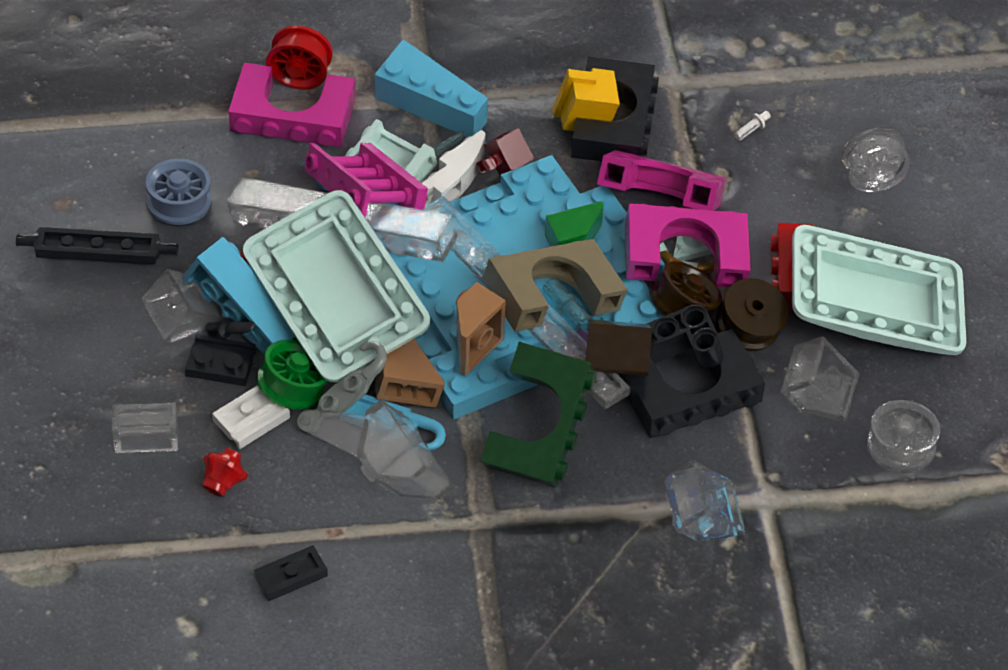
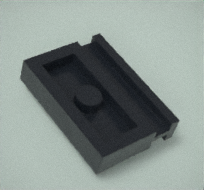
M196 335L195 343L192 345L185 367V376L246 386L253 364V357L256 354V344Z

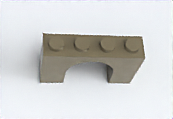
M594 239L489 258L482 277V281L487 289L506 300L505 318L514 332L541 327L549 304L533 281L535 279L553 278L569 284L579 293L593 316L619 311L628 290Z

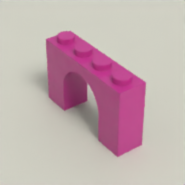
M250 63L243 64L228 111L230 131L342 147L356 99L355 78L327 75L321 97L315 105L306 110L289 112L277 109L268 102L273 88L272 67Z
M614 150L603 155L597 184L622 191H627L630 188L657 191L683 199L682 206L714 211L721 205L727 178Z
M629 204L625 219L626 279L656 281L661 263L660 244L666 239L676 236L694 238L708 247L714 258L715 284L718 287H730L735 282L749 277L751 270L748 213Z

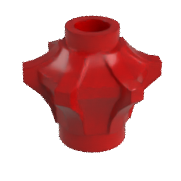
M225 448L223 452L217 454L209 452L203 458L205 474L201 486L208 492L223 498L226 492L235 484L247 480L249 476L242 468L240 462L242 456L230 448Z

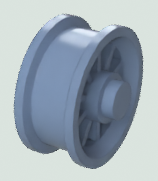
M169 159L158 163L148 172L145 181L148 193L147 207L151 215L157 220L171 225H185L200 220L210 210L212 202L210 193L211 178L208 171L201 164L188 159Z

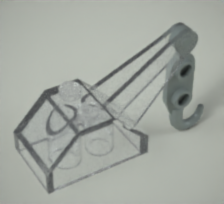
M374 341L366 342L360 346V351L367 349L375 350L377 354L375 361L368 367L350 372L321 396L316 410H305L299 415L297 425L307 434L359 458L363 464L360 469L365 477L371 482L376 480L385 491L392 490L403 497L440 500L455 487L408 417L381 399L366 411L365 416L344 414L347 409L367 393L372 381L382 371L387 361V353L383 345Z

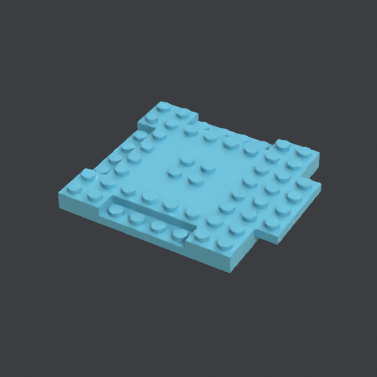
M552 155L501 174L500 183L423 212V216H412L400 221L398 216L395 215V217L386 218L370 225L429 313L430 326L428 330L416 337L415 340L444 380V388L440 400L453 420L538 385L514 378L509 372L518 342L569 356L567 352L568 337L574 331L587 330L588 319L646 324L665 316L652 302L649 294L650 289L643 280L626 279L625 219L627 212L606 186H599L580 194ZM602 201L604 205L602 226L594 240L628 289L620 310L593 316L579 293L569 284L553 278L535 279L533 281L549 304L542 326L514 332L505 318L504 340L466 376L460 374L456 342V300L460 293L471 288L476 282L486 287L482 277L489 258L549 247L550 245L545 237L546 215ZM661 258L658 274L662 273L665 267V264Z

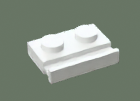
M258 385L212 413L213 422L230 440L237 444L239 450L290 418V410L269 400L260 391Z

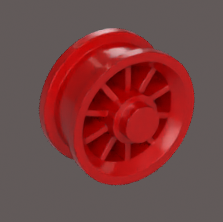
M299 25L287 26L277 31L274 35L272 49L268 52L266 58V66L272 67V77L276 81L289 88L298 90L314 89L319 87L326 79L328 66L333 58V49L327 38L318 31Z

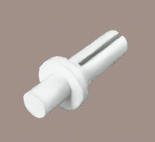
M764 111L760 115L757 113L753 114L752 120L734 133L735 138L741 141L757 128L763 129L765 121L771 117L770 113Z

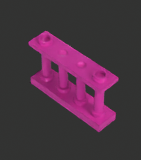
M310 143L308 154L304 161L305 171L329 192L341 190L348 193L365 218L369 204L397 203L411 216H423L428 188L372 143H360L357 156L331 157L318 145Z

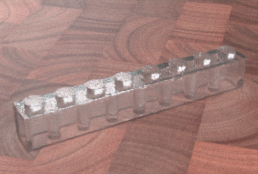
M242 178L226 202L234 223L266 229L328 193ZM385 203L369 204L365 219L388 252L444 262L458 238L451 215Z

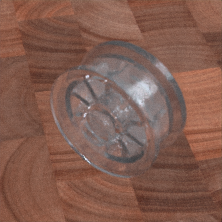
M887 127L871 128L858 133L845 144L842 150V160L848 169V178L853 187L865 192L882 191L895 186L907 176L911 169V159L908 152L904 150L905 143L898 131Z
M908 400L887 402L876 409L872 416L871 430L867 438L868 451L879 465L888 470L899 473H912L922 470L932 462L935 456L936 444L940 436L939 421L928 408L919 403Z

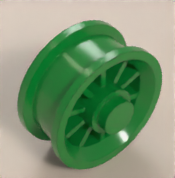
M281 340L271 344L265 352L264 364L259 368L256 378L260 391L269 400L282 407L295 410L308 409L318 404L323 395V386L328 382L319 374L300 343L296 340Z

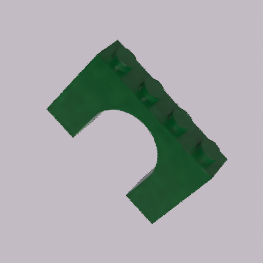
M518 342L509 372L514 378L547 387L555 392L561 403L560 419L550 434L535 441H523L490 431L480 462L486 467L556 488L558 480L563 481L567 472L568 463L564 462L568 450L573 451L577 441L578 433L574 432L577 420L582 421L586 413L587 403L584 402L587 390L592 391L596 381L597 373L593 372L594 368L591 362Z

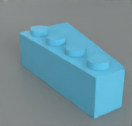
M404 39L374 74L376 99L466 137L473 136L487 123L488 98Z
M224 237L201 253L182 277L188 285L194 282L202 289L200 296L208 303L214 300L221 307L224 318H232L234 322L255 323L254 328L243 335L251 343L256 344V347L263 354L274 342L294 340L296 338L255 272L240 256L238 248Z

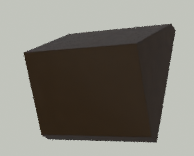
M588 319L586 361L591 362L594 368L593 372L648 376L652 327L650 324Z

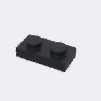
M312 545L255 569L254 575L267 600L271 601L327 577L328 569L316 548Z

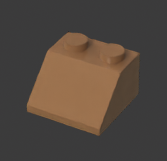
M478 282L468 290L462 291L456 300V342L460 374L463 376L469 374L504 340L506 300Z

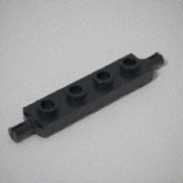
M39 227L35 235L17 233L16 246L34 247L36 257L156 264L160 254L178 256L179 250L178 243H163L160 240L159 234Z

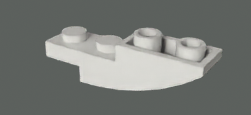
M480 130L473 136L467 137L460 145L451 151L445 152L439 158V171L432 173L428 179L422 182L428 188L424 212L432 206L438 207L458 199L470 186L479 171L476 163L482 160L485 154V147L483 145L485 144L484 131ZM404 210V214L408 218L412 217L408 212Z

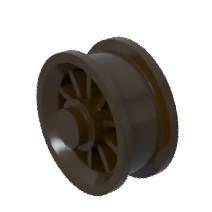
M678 261L666 264L662 271V280L654 282L649 291L652 302L665 316L691 305H701L709 314L710 310L717 309L722 302L721 291L709 276L692 265Z
M755 278L742 279L732 284L727 290L724 299L717 309L716 323L720 332L733 329L745 350L760 351L770 347L776 341L780 331L787 323L789 308L783 294L772 284Z

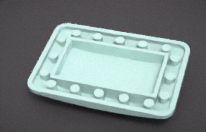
M335 190L251 236L243 245V253L250 267L257 275L301 347L326 381L339 382L350 372L363 369L373 363L377 355L375 350L367 349L360 351V346L366 342H379L384 346L386 353L389 354L422 335L430 326L428 311L351 196L344 191Z
M800 225L795 229L792 236V307L799 318L848 335L908 349L947 355H958L965 349L966 326L963 273L961 267L956 262L947 258L810 225Z

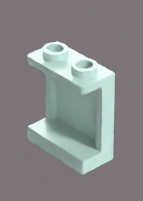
M378 119L371 126L365 128L360 141L354 148H350L345 155L357 156L360 143H372L421 183L437 164L434 148L426 144L418 148L386 131L382 121Z

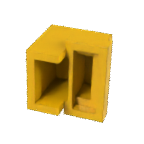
M592 68L591 72L567 70L552 107L553 116L561 117L563 130L574 131L576 117L613 121L620 105L614 71Z

